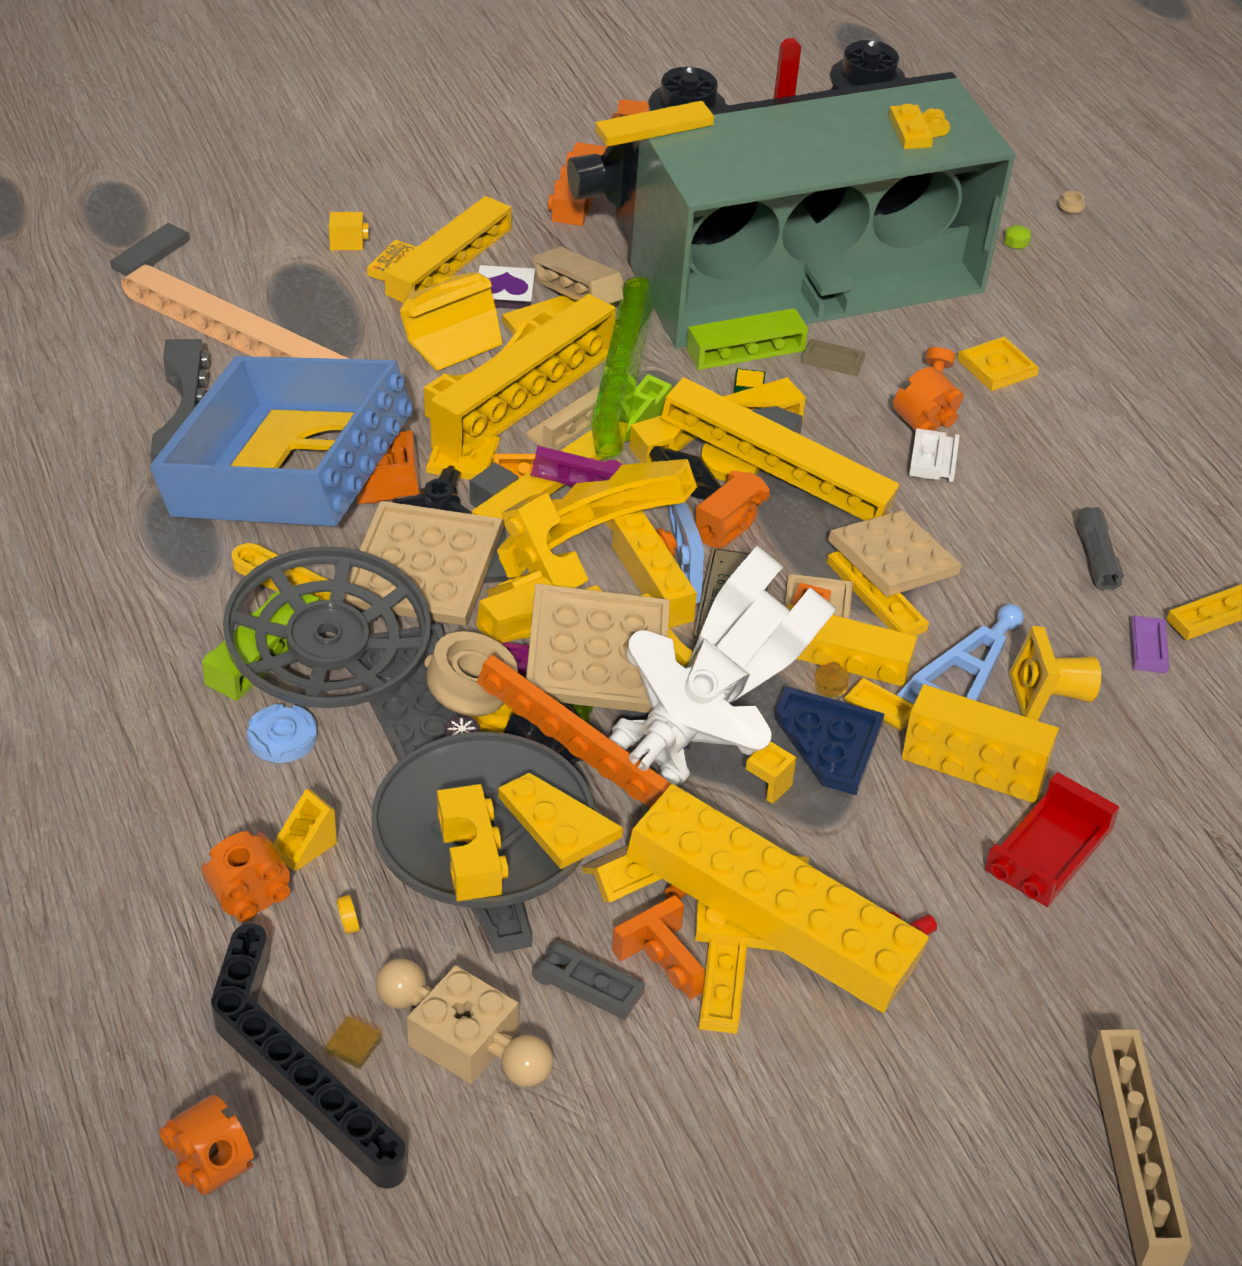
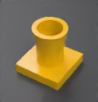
M1040 626L1031 627L1009 671L1022 716L1037 721L1051 695L1091 703L1096 699L1101 685V667L1095 656L1077 658L1054 657L1045 627Z

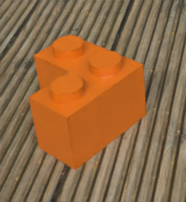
M412 430L399 432L387 452L374 469V472L356 496L357 504H374L397 497L420 494L418 459Z

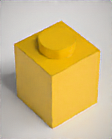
M330 211V250H363L364 239L369 240V223H364L363 212Z

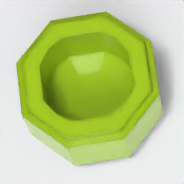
M1011 225L1005 229L1004 242L1009 247L1023 249L1030 244L1031 231L1022 225Z

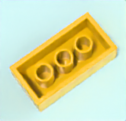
M923 684L910 712L902 759L1036 804L1048 773L1059 728Z

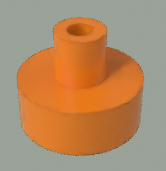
M942 347L927 348L925 356L927 364L932 365V367L942 373L944 368L953 367L955 359L953 351Z

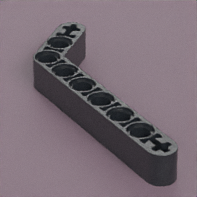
M254 923L239 926L231 936L211 998L215 1030L375 1185L386 1189L400 1185L407 1174L405 1143L257 1004L269 964L267 934L264 928ZM333 1108H337V1109H338V1110H335V1111H329V1109H333ZM361 1133H362V1134H366V1135L360 1136V1137L354 1136V1135H356V1134H361Z

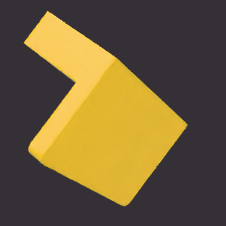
M629 845L581 866L583 874H594L603 901L608 903L662 878L626 857Z

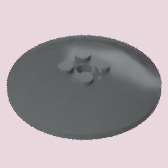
M462 733L444 737L421 746L401 759L388 772L374 798L371 815L372 834L375 846L385 865L399 880L416 892L439 902L470 908L503 907L531 900L555 888L576 870L584 858L560 869L498 798V788L527 773H531L594 810L593 799L587 784L576 768L549 747L536 741L507 733ZM481 784L485 799L491 798L494 820L490 822L492 827L498 826L501 849H497L499 856L505 855L508 878L502 879V895L457 902L450 874V848L464 846L468 843L461 841L443 843L437 816V790Z

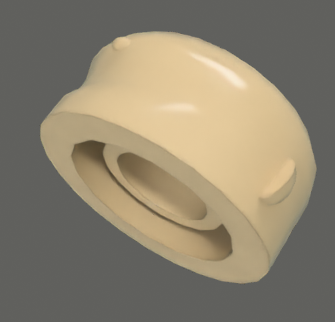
M468 631L453 632L440 638L435 645L432 655L427 656L425 659L427 686L434 698L446 709L463 716H485L496 712L505 703L497 697L488 694L482 686L477 684L483 663L491 655H494L518 673L517 663L506 647L488 636Z

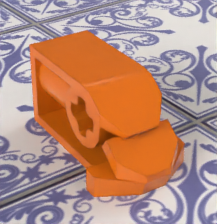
M732 470L728 473V482L696 506L695 524L702 543L710 547L725 548L752 525L757 517V505L761 506L762 502L766 501L770 496V489L761 477L753 473Z

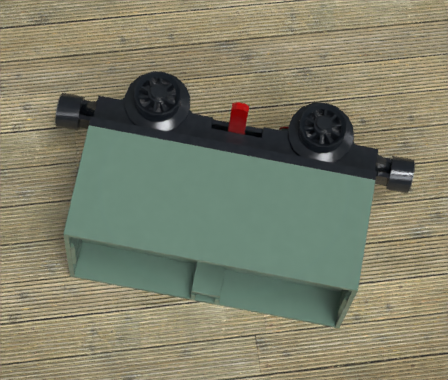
M787 38L780 44L773 99L727 105L725 99L717 92V80L710 72L691 66L670 69L663 75L661 87L652 92L648 100L650 111L703 101L714 115V125L607 147L603 155L590 154L570 157L567 165V177L571 193L575 199L603 196L605 194L608 201L617 207L616 215L629 237L627 260L675 348L687 346L689 326L792 308L797 310L807 325L984 293L1016 155L953 72L906 78L904 72L898 67L899 55L897 51L883 42L860 40L851 43L846 47L843 59L832 66L830 79L833 86L830 90L795 95L802 46L795 38ZM903 104L918 105L922 114L928 109H941L945 114V120H948L951 126L950 130L945 136L933 137L932 148L903 149L888 116L890 106H901Z

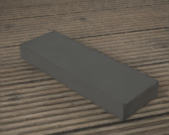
M167 223L110 261L111 268L127 276L142 265L152 266L188 242L189 232Z

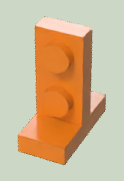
M674 895L614 927L612 952L620 961H623L645 949L651 961L654 963L658 962L666 971L671 984L676 989H681L691 1000L703 993L705 969L673 934L682 928L684 904Z

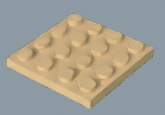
M380 501L359 551L386 560L411 578L422 592L432 621L467 626L504 528L503 519ZM353 566L347 583L365 588L380 599H383L396 588L391 582L379 575ZM348 594L344 595L343 603L349 604L356 609L367 610L371 607L370 604ZM406 597L391 608L394 615L418 618L412 604Z
M535 584L526 679L559 703L650 713L653 709L639 669L631 665L627 660L626 652L631 636L637 631H650L668 638L670 599Z

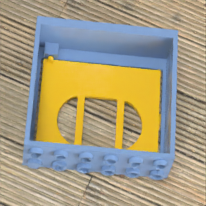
M235 356L149 466L170 517L337 526L413 412L412 402L408 398L404 385V376L400 373L397 360ZM342 430L336 440L304 439L323 431ZM292 449L328 450L315 470L279 468Z

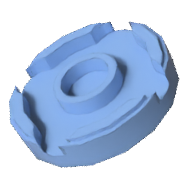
M283 704L268 706L251 717L247 729L248 745L253 754L262 760L274 763L297 760L310 752L317 741L315 719L310 712L301 706L292 705L293 708L284 707Z

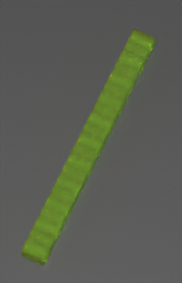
M634 277L624 283V299L620 300L591 421L595 453L600 457L616 456L622 452L653 309L650 282L645 277Z

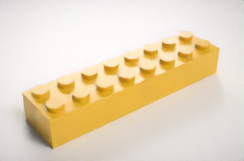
M587 294L462 379L456 381L441 393L435 395L430 399L431 448L433 449L435 445L438 446L440 453L459 463L460 456H468L472 453V448L462 445V443L472 444L477 450L487 443V439L473 436H478L479 434L498 436L611 357L614 352L616 307L591 294ZM462 431H465L466 433L472 436L462 435Z
M674 784L669 786L632 829L626 857L706 906L725 915L729 920L883 1014L918 965L930 938L928 935Z

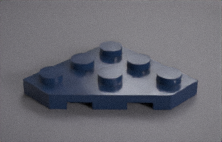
M785 687L776 709L775 720L822 786L857 796L882 728L885 714Z

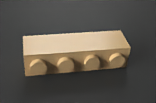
M562 246L533 256L536 280L548 288L576 301L587 294H591L608 304L624 299L622 291L624 282L620 271Z

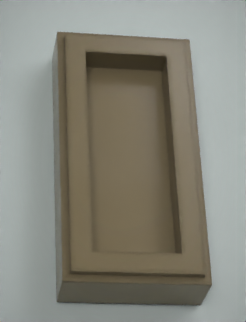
M810 339L802 355L801 363L857 376L864 362L865 352Z

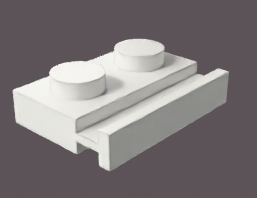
M916 428L909 476L935 480L945 477L949 478L948 482H953L960 435L955 434V438L947 437L944 432Z

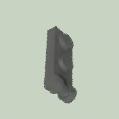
M553 942L545 952V960L539 961L531 972L537 982L543 985L552 984L623 1020H626L644 994L645 983L559 942ZM564 965L567 966L564 970L558 967Z

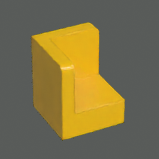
M771 741L763 750L756 751L747 759L746 770L769 783L766 801L774 804L793 785L797 757Z

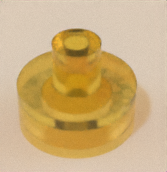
M830 662L821 666L816 671L814 685L821 695L835 698L847 692L849 673L839 663Z

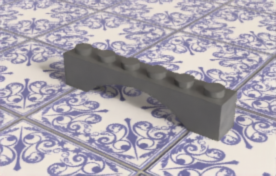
M201 339L165 340L163 360L166 381L177 390L182 399L174 416L163 427L153 433L150 452L151 462L154 461L205 395L204 388L201 387L207 386L206 369L209 368L208 351H203Z

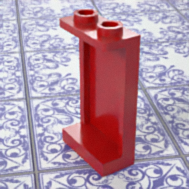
M1056 772L1050 779L1046 795L1001 846L994 844L990 848L985 871L992 874L996 879L1004 881L1021 891L1030 899L1036 900L1048 907L1113 830L1120 806L1063 774Z

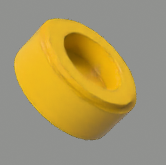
M350 894L337 898L336 903L345 933L348 935L360 931Z

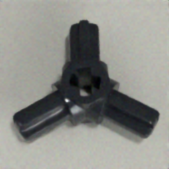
M453 465L444 468L439 479L427 482L425 488H421L420 494L397 497L392 500V503L472 514L471 511L460 504V498L457 496L455 488L460 478V471L455 470Z

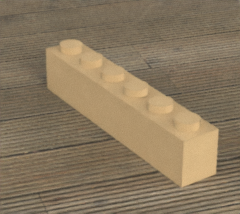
M1100 1030L1091 1060L1137 1266H1183L1192 1243L1140 1030Z

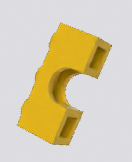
M548 492L529 496L501 512L505 520L506 530L513 537L519 549L520 559L527 566L530 573L540 570L543 578L546 577L554 586L577 588L589 580L576 551L554 555L548 547L547 535L549 530L561 522Z
M481 784L437 790V816L443 843L456 841L468 843L464 846L450 848V874L456 901L502 895V879L508 878V866L505 855H498L497 849H501V838L498 826H491L490 821L494 820L491 798L485 799Z

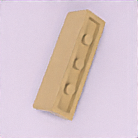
M624 372L610 382L605 381L526 433V437L539 446L557 450L604 419L629 387H634V377Z

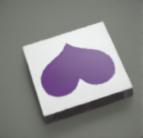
M480 265L479 273L489 278L492 284L490 288L496 308L521 309L532 305L535 268Z

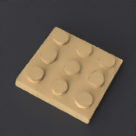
M903 510L833 529L830 531L828 541L887 597L959 575L962 564L949 551L944 549Z

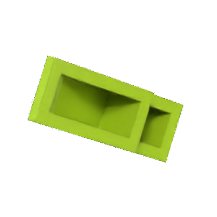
M647 374L635 389L629 387L598 426L620 437V444L629 441L631 424L662 414L666 396L673 389L672 385Z

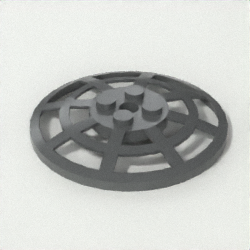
M328 546L310 547L286 552L255 567L241 579L231 593L225 607L223 620L224 639L229 656L246 679L273 697L288 703L317 708L349 707L370 702L402 685L417 670L425 657L430 640L431 625L428 605L422 592L412 579L398 567L382 558L363 551ZM310 564H337L333 581H312L293 587L283 573L291 568ZM350 566L375 573L391 582L396 588L383 599H380L365 588L347 583ZM271 578L280 594L265 606L259 618L239 612L241 605L249 594L261 583ZM316 592H331L330 600H320L308 604L300 597ZM348 594L370 604L371 607L360 613L351 605L343 603L344 595ZM405 597L412 604L418 617L420 637L399 638L398 622L391 608ZM286 603L294 610L287 626L270 622L273 615ZM381 616L388 628L389 638H369L368 624ZM235 624L255 630L256 647L262 659L261 661L244 664L235 645ZM323 632H332L336 636L323 638L320 635ZM266 634L285 638L289 651L272 657L266 644ZM417 649L412 662L398 676L387 683L376 677L389 666L396 651ZM366 650L386 651L381 660L370 670H367L358 661ZM298 661L313 670L310 680L293 675L282 667ZM346 668L355 676V678L344 681L324 682L327 671ZM273 671L285 681L307 688L305 695L276 687L257 675ZM361 684L371 689L350 696L319 697L321 691L344 690Z

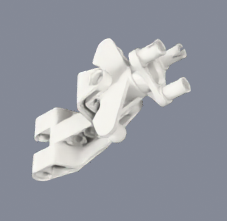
M756 546L730 576L714 599L686 669L676 662L673 639L644 630L637 631L631 636L626 652L627 660L631 665L638 667L653 710L648 714L647 720H627L621 718L612 728L613 734L609 739L625 751L629 746H636L637 748L628 757L631 763L635 765L645 755L637 768L647 771L649 766L655 761L660 766L661 772L659 775L676 786L682 785L690 775L686 766L683 748L691 741L736 745L741 753L746 755H752L756 751L763 750L771 740V731L756 706L733 707L730 703L791 666L837 608L810 587L792 610H789L765 591L784 566L759 546Z

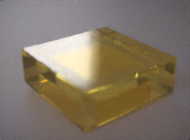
M348 1016L326 1044V1051L328 1054L361 1069L382 1041L381 1032Z

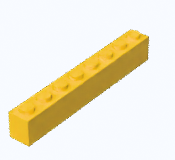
M682 377L666 396L661 419L864 521L886 515L893 505L900 486L899 483L685 377Z

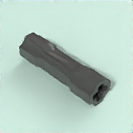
M1085 507L1078 512L1076 523L1080 536L1084 539L1091 561L1090 569L1095 585L1100 590H1114L1122 585L1121 582L1124 574L1120 561L1115 556L1108 534L1109 527L1104 512L1099 507Z

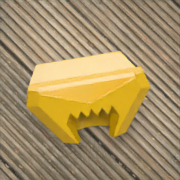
M478 272L436 278L437 285H430L429 288H423V290L415 291L412 287L400 309L408 342L436 371L502 345L496 307L490 288L492 284L489 278Z

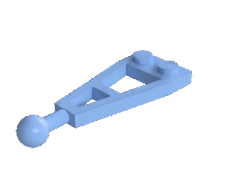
M686 502L669 505V520L672 534L677 543L676 553L679 567L697 592L696 603H700L702 597L704 548L699 531Z
M1015 604L1002 606L997 614L998 622L991 629L984 625L915 674L897 696L914 704L923 684L944 690L930 682L953 665H956L977 676L966 698L978 701L1005 646L1006 636L1004 634L1007 630L1018 628L1023 622L1024 615L1021 608ZM981 644L991 647L985 661L969 653Z

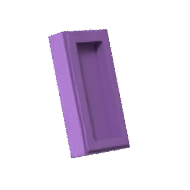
M1132 616L1130 627L1133 670L1167 673L1169 656L1165 619Z

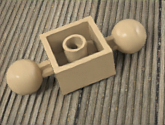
M408 959L391 960L378 972L376 991L379 998L386 1005L395 1009L416 1006L407 1017L408 1045L466 1082L472 1084L496 1056L502 1059V1068L507 1078L518 1086L533 1087L542 1083L549 1076L553 1067V1055L548 1044L534 1035H522L512 1038L519 1031V1003L457 965L447 973L434 989L426 986V979L422 969L415 962Z

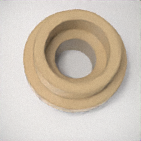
M1067 191L1059 200V207L1067 214H1077L1085 209L1084 196L1077 191Z

